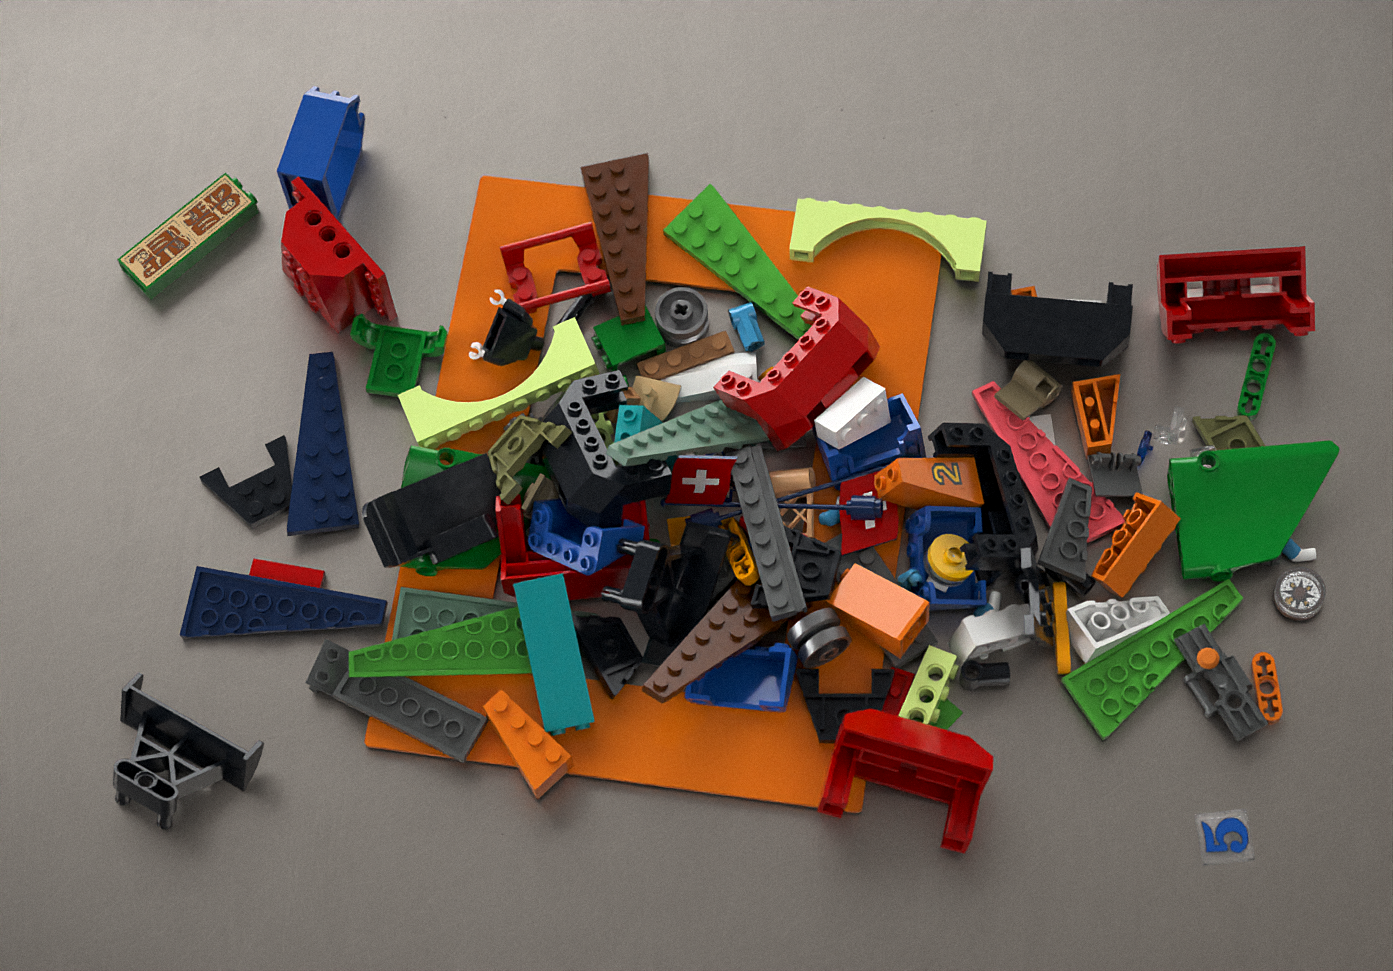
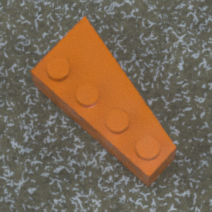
M1137 492L1132 499L1135 501V504L1131 510L1127 509L1122 517L1125 520L1122 528L1115 530L1111 537L1113 543L1111 548L1104 550L1091 574V577L1109 593L1121 598L1131 590L1135 580L1145 571L1149 561L1161 549L1163 542L1175 530L1176 524L1181 519L1162 501Z
M502 689L483 706L486 717L537 800L574 766L571 755Z

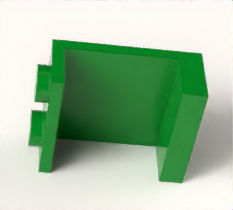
M646 305L645 321L621 325L620 318L617 316L593 327L594 336L591 339L596 350L601 349L604 355L601 359L606 370L617 371V366L653 350L656 355L666 352L665 342Z

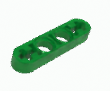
M1268 333L1259 334L1254 340L1237 406V415H1247L1250 421L1256 419L1259 414L1276 346L1274 337ZM1263 342H1267L1265 355L1260 354ZM1262 362L1266 369L1264 371H1256L1253 369L1252 364ZM1249 383H1256L1260 386V391L1252 393L1247 389V385ZM1248 399L1253 400L1250 413L1245 412Z

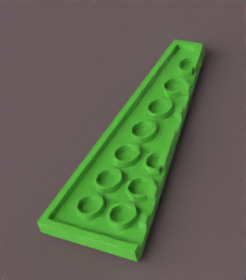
M709 184L663 230L666 237L797 340L812 327V325L804 323L800 317L805 310L797 308L792 304L798 297L796 292L713 185Z
M1227 579L1062 677L1061 682L1102 741L1107 739L1185 660L1174 643V639L1202 624H1205L1209 632L1212 633L1242 603L1243 597L1230 579Z
M518 607L349 652V678L533 674Z

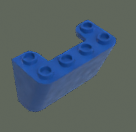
M560 498L534 501L528 543L534 552L585 575H592L626 555L619 554L617 551V545L625 546V544L618 543L621 538L636 542L643 540L645 526L632 520L624 519L623 527L601 529L596 526L587 527L566 511Z
M924 506L911 514L905 522V531L908 533L909 542L906 548L907 556L910 559L909 570L916 569L922 576V582H917V586H912L911 593L930 602L929 610L969 609L986 606V580L976 583L975 570L965 580L951 581L946 593L935 588L933 582H926L932 571L928 561V549L932 542L940 535L954 534L962 537L968 543H973V536L982 532L981 508Z
M775 643L774 647L769 648L757 646L755 650L747 649L735 658L732 656L724 661L723 665L718 669L714 668L707 672L701 680H695L687 685L685 699L699 705L786 712L798 656L792 648H789L788 644Z

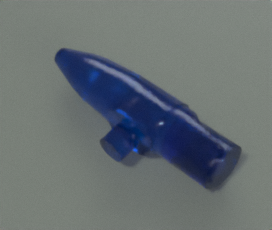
M1147 430L1144 432L1137 451V456L1141 457V463L1144 461L1148 450L1153 451L1154 447L1150 446L1152 432Z

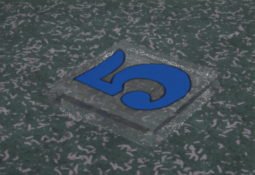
M1247 809L1195 814L1203 866L1253 861L1255 859Z

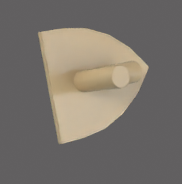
M636 375L633 389L641 398L639 405L646 407L658 419L664 421L675 406L681 385Z

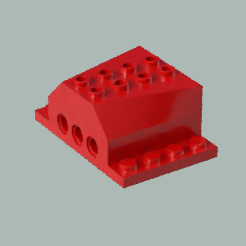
M299 176L291 181L294 190L292 195L297 203L286 211L281 238L282 270L294 283L293 287L301 297L305 295L309 300L307 303L315 313L319 311L338 334L350 326L355 317L360 314L365 315L373 308L380 317L385 316L389 322L397 318L387 278L382 269Z

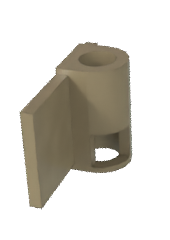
M1025 360L1015 371L1011 382L995 393L994 397L1021 420H1025L1040 407L1044 408L1055 400L1063 386L1036 363Z
M541 473L535 484L532 483L526 491L523 499L525 502L521 507L525 520L531 522L534 501L560 498L553 482Z

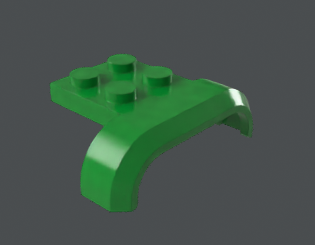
M364 314L355 317L350 332L351 338L359 345L375 350L366 392L398 397L399 394L417 387L423 357H438L444 353L448 333L443 325L439 326L438 331L428 332L376 324L366 319Z

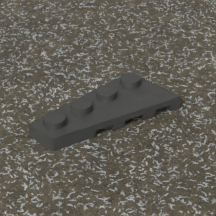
M1069 478L1037 564L1084 583L1086 580L1085 565L1088 554V521L1091 511L1092 487Z

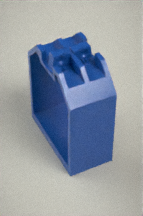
M317 86L312 87L303 94L277 168V174L289 209L297 203L292 195L294 190L291 181L299 176L337 220L339 219L362 151L365 115L361 112L358 114L359 95L354 94L351 98L342 97L339 91L336 90L330 94L320 92Z

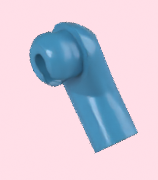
M910 569L899 575L897 581L899 586L911 591L912 586H917V582H922V576L918 570Z

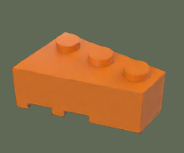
M1121 374L1072 383L1071 397L1086 460L1088 455L1096 454L1097 452L1111 453Z

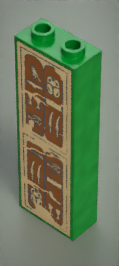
M225 172L119 257L117 260L122 271L152 300L259 213L256 205L258 203L257 199L251 192L246 193L242 189L243 186L236 177L231 178Z

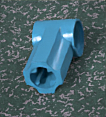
M749 302L728 309L733 328L737 329L745 351L753 352L764 346L765 341L757 324L758 319L753 304Z

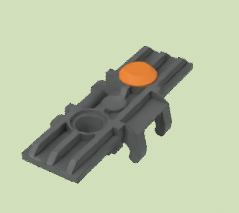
M1205 624L1174 639V643L1193 671L1183 681L1185 685L1190 686L1204 708L1206 718H1211L1220 713L1237 741L1268 725L1267 720L1248 692L1253 688L1252 683L1233 655L1227 657L1222 652ZM1204 678L1207 683L1211 681L1217 690L1219 701L1215 702V706L1198 682L1199 679ZM1239 698L1241 701L1240 707L1231 708L1228 705V702Z

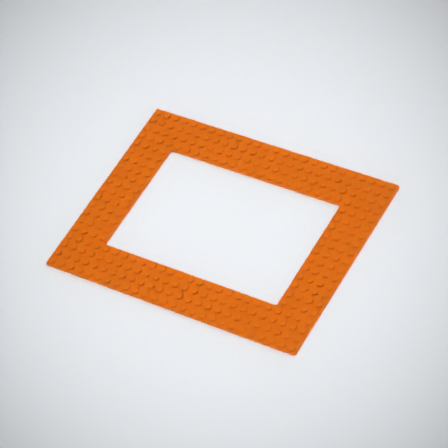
M482 176L480 178L436 397L455 402H480L493 399L518 387L539 366L541 351L532 349L526 360H517L515 363L505 366L486 362L482 357L476 360L469 357V352L479 353L476 348L470 347L471 344L478 342L482 346L484 345L498 307L503 308L501 304L494 305L490 302V297L495 301L501 300V296L494 292V290L499 289L503 291L505 299L510 298L513 301V294L518 291V289L511 288L500 250L501 246L592 222L602 258V264L598 268L601 270L605 269L606 275L609 277L585 187L493 176ZM648 195L646 281L736 292L663 233V230L693 200ZM728 204L798 296L808 286L838 297L873 333L880 345L878 354L869 367L846 391L864 376L885 388L887 399L903 393L918 421L942 254L933 246L912 234L893 229H867L854 232L834 241L814 257V262L790 260L789 248L795 218L794 211ZM572 237L524 250V266L532 273L538 298L553 294L556 274L559 271L581 273L577 261L580 251ZM550 305L539 307L537 312L529 314L533 319V325L537 328L536 336L543 339ZM531 405L525 410L515 411L506 415L500 421L490 422L477 431L465 433L457 440L440 444L435 450L451 448L476 454L487 453L488 455L489 449L505 432L503 428L514 417L517 418L522 413L527 417L530 413ZM816 442L812 468L815 473L816 486L832 481ZM440 460L442 464L450 465L448 461ZM834 486L813 492L814 504L835 505L837 497L840 496V491L835 489ZM898 504L899 527L897 539L874 546L894 578L896 577L906 508ZM814 509L815 539L826 543L842 533L841 522L833 526L822 525L819 522V515L828 510ZM805 521L802 533H807V522ZM501 555L482 570L444 569L438 571V574L435 576H423L418 574L415 568L400 567L385 642L392 641L401 587L494 599ZM835 581L834 588L836 589L838 584ZM826 600L814 601L810 609L807 608L808 612L804 613L802 611L793 620L789 619L787 633L805 616L826 608ZM840 620L839 626L845 627L851 636V643L845 651L833 660L815 668H805L798 658L796 669H819V693L871 694L872 669L883 668L885 653L877 643ZM786 633L785 644H788L789 648H792L791 644L787 639ZM793 649V651H794V652L797 654V656H798L799 650ZM796 670L786 712L694 704L685 699V692L683 691L662 704L642 691L643 686L625 684L617 696L611 700L600 680L586 679L595 722L590 723V728L576 730L575 726L565 728L566 733L551 736L572 757L574 766L565 774L818 808L826 769L834 747V743H819ZM533 674L405 676L485 717L486 714L483 706L502 689L544 729ZM369 716L364 740L367 747L454 759ZM488 720L466 761L517 767ZM853 778L846 809L844 808V812L860 813L862 811L866 780Z

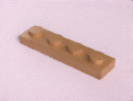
M725 330L636 364L640 376L661 381V379L735 353Z

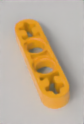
M734 517L721 520L722 526H718V528L728 530L729 527L730 532L741 538L740 542L731 546L733 541H730L726 552L734 574L744 585H752L759 579L760 575L754 554L744 531ZM745 554V556L737 562L738 558L741 555Z
M1053 582L1052 598L1055 605V615L1053 616L1057 632L1055 637L1057 675H1067L1071 672L1069 628L1066 616V583Z

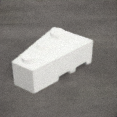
M863 376L814 420L817 437L835 448L841 449L891 423L885 388Z
M1012 604L1001 611L994 609L982 616L975 617V615H970L964 618L947 643L952 654L957 656L959 669H961L965 662L978 656L981 660L988 658V652L1002 649L1004 652L1031 641L1030 638L1025 637L1024 615L1030 614L1029 604L1020 606Z

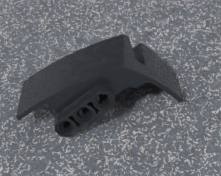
M487 453L396 491H391L364 504L362 507V518L384 568L405 565L428 555L432 564L435 565L499 537L495 528L497 527L496 496H500L501 490L497 487V476L492 470Z

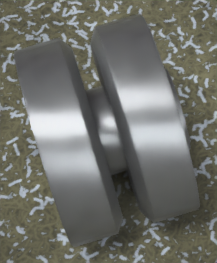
M687 287L674 288L665 292L659 298L655 306L657 328L667 345L679 348L706 337L709 330L708 308L704 297L697 291Z
M823 608L805 616L787 633V639L792 648L799 650L798 658L805 668H815L833 660L845 651L851 643V636L845 627L839 626L840 618L832 608Z

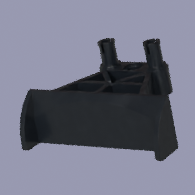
M687 521L680 545L668 547L667 544L644 539L639 542L626 538L619 540L618 543L625 544V546L617 545L618 553L634 556L624 588L619 589L606 585L603 590L609 592V594L602 592L601 597L603 601L620 604L623 609L637 613L649 637L642 663L659 668L706 616L730 541L739 543L740 537L726 529Z
M138 672L122 689L120 721L138 732L130 760L120 759L114 764L113 786L116 789L115 801L118 803L120 797L119 805H127L133 799L157 813L156 824L158 827L161 825V829H169L173 824L172 817L177 810L178 799L222 779L244 791L259 764L264 742L259 740L249 751H246L142 692L144 675ZM145 735L153 739L154 741L160 743L161 745L167 747L168 749H170V751H167L162 747L156 745L155 743L147 740L146 738H144ZM184 757V758L188 759L189 761L195 763L196 765L202 767L203 769H201V770L198 769L197 767H195V766L191 765L190 763L184 761L182 758ZM167 770L168 781L156 775L155 773H160Z

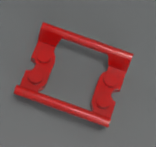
M592 222L500 247L511 288L518 289L513 294L514 301L524 307L528 314L537 312L539 307L590 293L592 296L611 292L605 269L601 270L598 268L602 264V258ZM572 237L580 251L577 261L584 286L538 298L532 273L524 266V250Z

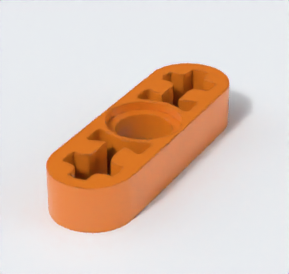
M1259 652L1253 657L1251 663L1256 703L1267 720L1268 725H1274L1279 722L1283 713L1275 660L1269 653ZM1260 660H1264L1265 664H1269L1266 667V676H1262V667L1258 665ZM1262 683H1270L1274 691L1271 694H1264L1259 686ZM1267 701H1271L1272 711H1277L1274 717H1270L1269 713H1264L1268 708Z

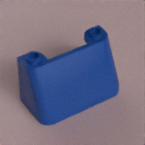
M903 393L887 399L891 423L841 449H837L818 438L815 425L812 427V432L831 481L891 464L897 458H926L921 427ZM841 484L834 486L835 489L840 491Z

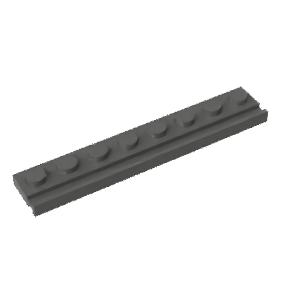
M761 443L757 444L756 447L750 448L748 446L727 452V456H738L731 472L772 621L795 616L798 612H808Z

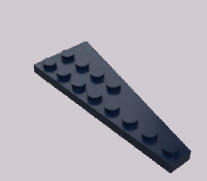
M333 352L309 354L287 522V536L359 528Z
M196 566L180 636L182 638H200L383 626L388 602L378 598Z

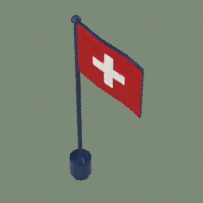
M679 455L672 469L670 494L666 498L661 499L660 505L663 508L666 505L741 507L740 502H724L730 487L731 470L738 456ZM852 495L851 500H847L846 505L777 503L779 508L846 510L847 515H851V520L876 521V518H882L883 499L876 496Z
M888 465L776 498L777 503L839 484H841L839 505H846L847 500H851L852 495L876 496L879 498L874 485V476ZM883 500L882 518H876V521L851 520V515H847L846 510H839L842 531V556L897 539L899 527L897 504ZM710 508L690 514L689 518H685V523L689 521L718 528V526H722L721 520L741 515L743 512L740 509L720 516L718 511L714 512Z

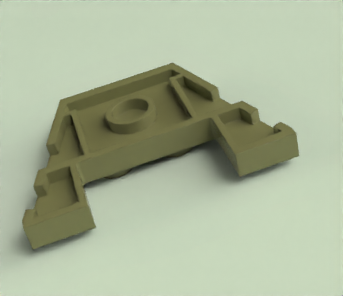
M519 415L488 451L492 470L497 476L496 484L501 490L500 499L509 505L523 489L513 479V476L524 468L526 461L541 448L542 443L546 439L558 449L572 431L565 425L557 426L552 422L544 423L539 419Z

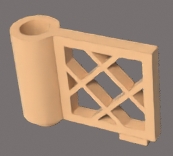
M812 467L768 471L776 498L816 487L815 473ZM813 493L783 502L785 504H794L798 498L807 497V504H814ZM787 508L780 510L781 517L788 511ZM792 509L798 515L789 525L783 522V525L793 529L803 519L807 522V533L804 534L813 539L814 509H803L800 513L796 509Z

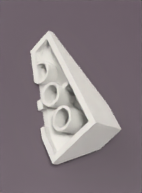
M756 352L731 353L661 379V381L681 385L676 402L720 400L713 387L729 370L758 382Z
M1159 596L1135 597L1129 601L1108 599L1107 602L1095 603V600L1086 601L1066 611L1071 645L1085 664L1170 614Z

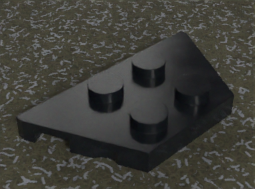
M572 613L577 641L612 700L642 663L643 656L620 617L608 616L604 618L600 615L577 617L575 613Z

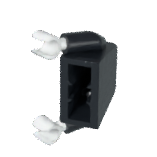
M499 289L494 290V292L501 296V300L495 301L490 297V302L494 305L501 304L503 308L498 307L484 345L482 346L478 342L471 344L470 347L476 348L479 353L469 352V357L474 360L482 357L484 361L498 366L515 363L517 360L524 361L527 359L531 349L541 351L544 339L536 336L537 328L533 325V319L524 307L510 298L505 299L503 291Z

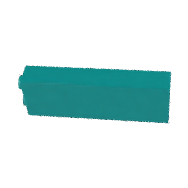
M563 573L514 583L545 731L551 732V736L566 733L565 728L575 726L576 730L590 728V723L595 722Z

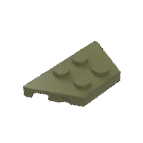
M1247 415L1234 417L1215 416V418L1201 419L1200 416L1192 418V423L1209 451L1265 446Z

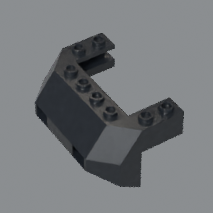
M988 271L982 335L1003 358L1103 367L1128 348L1133 306L1131 305L1133 284L1124 286L1113 285L1114 282H1109L1106 303L1010 295L1012 273L1000 275Z
M620 370L574 380L548 409L541 420L544 423L552 422L557 426L565 425L572 431L558 449L546 439L538 452L566 511L587 527L596 526L601 529L621 527L623 505L670 494L672 473L665 460L650 459L645 464L616 467L612 458L606 454L607 447L591 417L594 414L619 409V405H627V399L623 391L628 390V385Z
M942 423L928 436V440L933 442L935 449L933 457H974L984 504L980 506L982 532L973 536V543H964L960 547V551L964 552L967 561L965 569L975 570L978 582L986 580V591L1008 586L1023 572L1021 567V549L1031 547L1034 556L1039 550L1037 534L1011 447L985 424Z

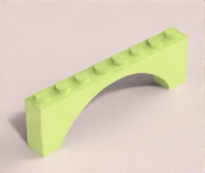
M813 198L798 199L789 248L790 260L814 262V257L846 235L867 229H893L912 234L933 246L951 265L956 273L955 279L979 282L987 221L977 217L960 218L952 214L943 216L935 215L931 212H911L907 209L892 210L882 206L866 207L857 203L849 205L840 204L837 201H816Z
M575 317L553 326L554 336L541 364L528 379L504 395L480 402H455L433 396L423 391L420 385L399 394L398 397L420 447L436 449L440 444L457 440L465 433L477 431L490 422L500 421L506 415L515 411L525 410L533 403L545 401L558 392H564L574 380L599 375L598 368Z

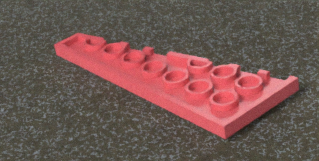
M994 381L972 391V396L992 431L1010 445L1020 480L1049 529L1069 478L1092 487L1087 543L1123 526L1125 520L1122 518L1123 515L1114 507V503L1110 499L1107 500L1106 497L1095 495L1093 482L1091 483L1080 472V469L1057 445L1055 446L1046 437V434L1030 421L1029 417L1021 420L994 397L995 393L1001 390Z

